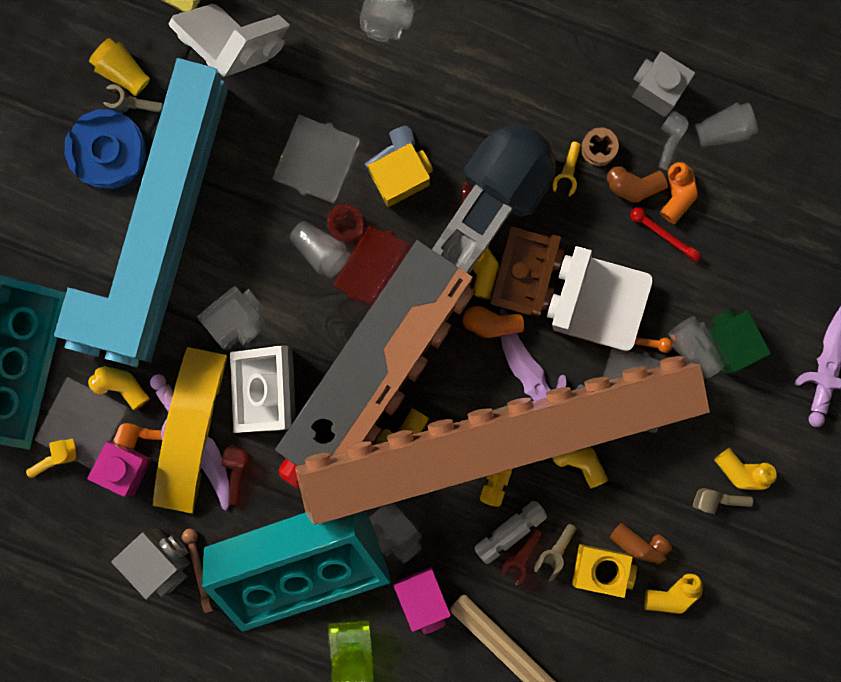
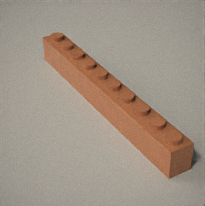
M683 356L669 357L660 361V367L649 370L644 366L629 368L622 371L623 377L609 380V377L589 379L584 382L585 387L572 391L570 387L552 389L546 392L547 398L532 401L531 398L516 399L507 403V409L493 412L490 408L476 410L468 414L467 420L453 423L451 419L436 421L428 425L427 431L413 434L411 430L399 431L388 435L387 442L373 446L368 441L355 443L346 448L347 453L333 457L330 456V453L309 456L305 459L304 465L295 467L306 516L314 525L709 413L701 365L685 361Z

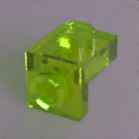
M356 621L328 624L332 666L331 682H373L370 622Z

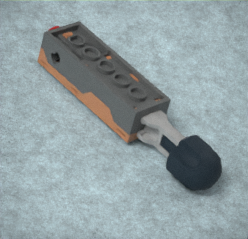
M522 125L505 126L493 131L480 144L464 168L466 181L473 189L432 249L416 240L276 447L275 451L286 458L278 469L279 476L300 490L295 467L304 465L307 457L320 453H330L331 457L347 453L346 448L359 442L368 441L373 446L382 432V429L377 424L385 412L391 416L395 413L405 398V394L400 392L406 381L410 379L415 383L426 367L428 359L423 356L430 345L436 349L440 346L450 331L451 325L447 323V320L453 311L460 315L472 298L474 290L470 288L473 277L469 274L509 214L513 213L519 217L531 215L550 188L556 173L555 155L550 143L537 130ZM330 420L333 423L331 431L335 436L331 442L325 444L319 440L322 433L317 428L322 422Z

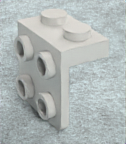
M215 4L173 15L169 22V26L177 33L178 38L203 57L208 66L217 68L223 77L262 64L274 57L282 49L285 43L282 38L290 27L280 15L241 27L223 9Z
M576 246L573 256L565 255L561 266L559 279L565 280L561 296L553 294L547 317L554 319L552 323L553 331L622 351L631 350L635 343L651 289V275L592 258V250Z

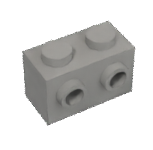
M159 528L142 532L111 561L145 599L157 593L162 598L167 593L173 591L187 577L183 570L191 563L185 557L188 553L186 547L173 535L167 538Z

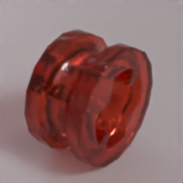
M343 204L336 206L331 210L327 219L329 232L337 241L344 243L352 242L362 234L364 227L362 215L352 205ZM347 213L353 215L352 222L357 223L354 230L346 229L344 234L337 231L339 225L334 224L336 218L344 219Z

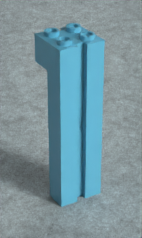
M180 58L176 59L109 297L106 298L67 288L54 333L55 337L66 340L64 348L99 357L100 350L107 351L105 359L133 367H138L139 360L151 363L228 92V88L225 82L221 80L222 77L217 68Z

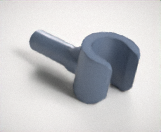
M402 126L392 130L389 135L393 145L386 147L379 154L365 163L366 167L368 168L369 164L409 143L414 147L415 140L411 129L408 126Z

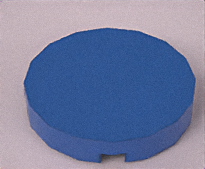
M97 109L83 114L76 121L77 123L73 126L72 130H69L65 138L64 155L69 169L83 183L96 189H115L128 184L139 174L145 161L146 143L141 130L129 117L112 109Z

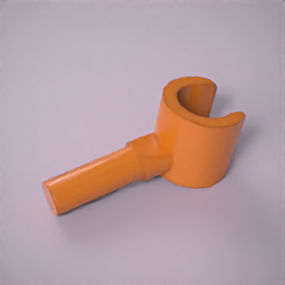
M124 423L119 426L114 442L134 449L138 437L162 441V430H151L131 423Z

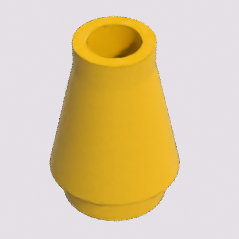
M111 38L106 39L89 59V62L95 67L94 72L128 90L134 96H137L151 80L120 41L115 43Z

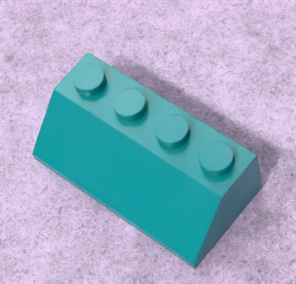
M0 275V445L30 450L57 341L54 333L66 292Z
M364 511L314 525L309 520L305 512L204 547L202 588L242 632L390 583V575L371 520Z

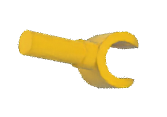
M571 143L562 173L556 176L552 182L554 192L560 178H567L572 184L568 196L575 192L577 182L573 175L581 148L580 143Z
M73 438L49 443L51 456L46 457L27 469V476L33 478L50 467L76 460L77 454Z

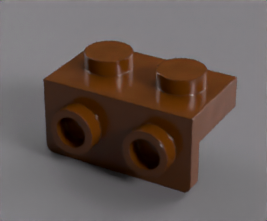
M510 227L489 306L520 313L532 318L540 316L542 310L548 311L554 294V287L548 286L552 271H559L565 251L564 248L559 247L561 236L552 235L548 237Z

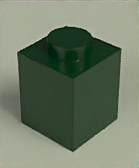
M732 308L712 318L711 321L714 327L704 331L725 374L734 373L771 354L748 310L736 315Z

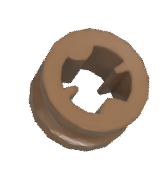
M603 127L589 131L581 145V154L584 160L596 167L609 164L618 152V139L611 130ZM595 139L597 142H601L605 139L609 144L606 151L610 153L606 156L601 152L594 155L590 151L594 144L590 143V141Z

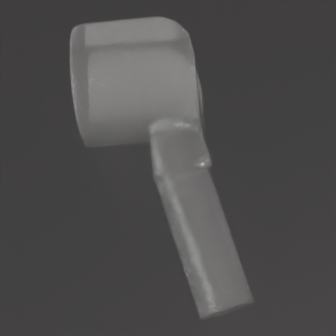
M675 111L671 112L661 127L663 131L671 135L666 143L658 166L664 170H668L675 148L688 128L687 119Z

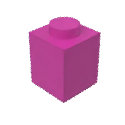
M106 441L87 479L123 497L134 496L152 459L126 446Z
M432 566L394 581L393 586L412 632L421 629L423 634H427L446 625L444 619L451 616L450 610Z

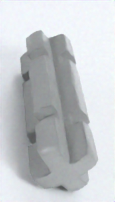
M531 501L521 509L523 512L520 515L516 513L491 533L492 537L489 539L485 537L476 544L475 551L486 564L491 563L500 556L499 551L502 549L506 551L528 534L531 526L537 527L547 518L546 512L538 502Z

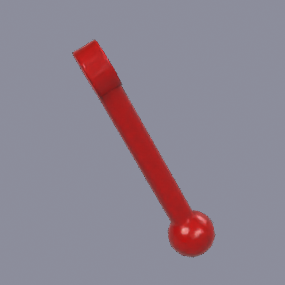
M636 207L631 210L630 218L633 222L643 223L683 252L694 263H698L702 255L698 251L688 247L649 219L642 208Z

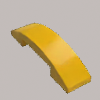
M189 347L186 349L172 396L162 440L153 506L194 513L202 476L200 473L216 395L220 393L227 355Z

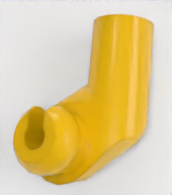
M107 366L100 367L95 370V374L88 380L90 389L97 395L105 394L108 390L120 392L133 411L150 400L133 375L125 370Z
M592 447L552 457L554 463L560 467L570 465L580 468L590 489L608 481Z

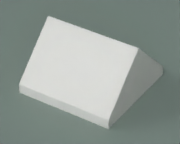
M274 346L230 352L233 433L288 430L296 419L293 349L289 346Z

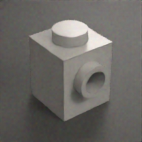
M660 51L654 62L646 59L637 72L634 80L640 84L632 97L666 118L695 72Z

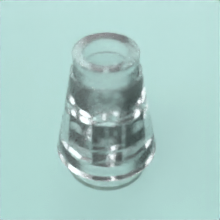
M736 102L702 121V123L695 125L702 148L709 145L714 146L750 140L751 135L758 133L757 122L749 102L742 105Z
M306 221L298 224L290 235V240L295 243V246L319 275L325 274L327 277L332 278L342 270L349 260L350 253L345 250L343 242L308 224Z
M695 316L684 320L669 332L668 336L673 342L671 347L683 356L686 361L700 364L704 379L713 376L724 367L705 323H699Z

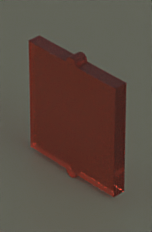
M369 226L334 281L333 286L348 293L347 297L351 300L356 301L359 299L372 306L412 246L396 238V235L390 230L385 233Z

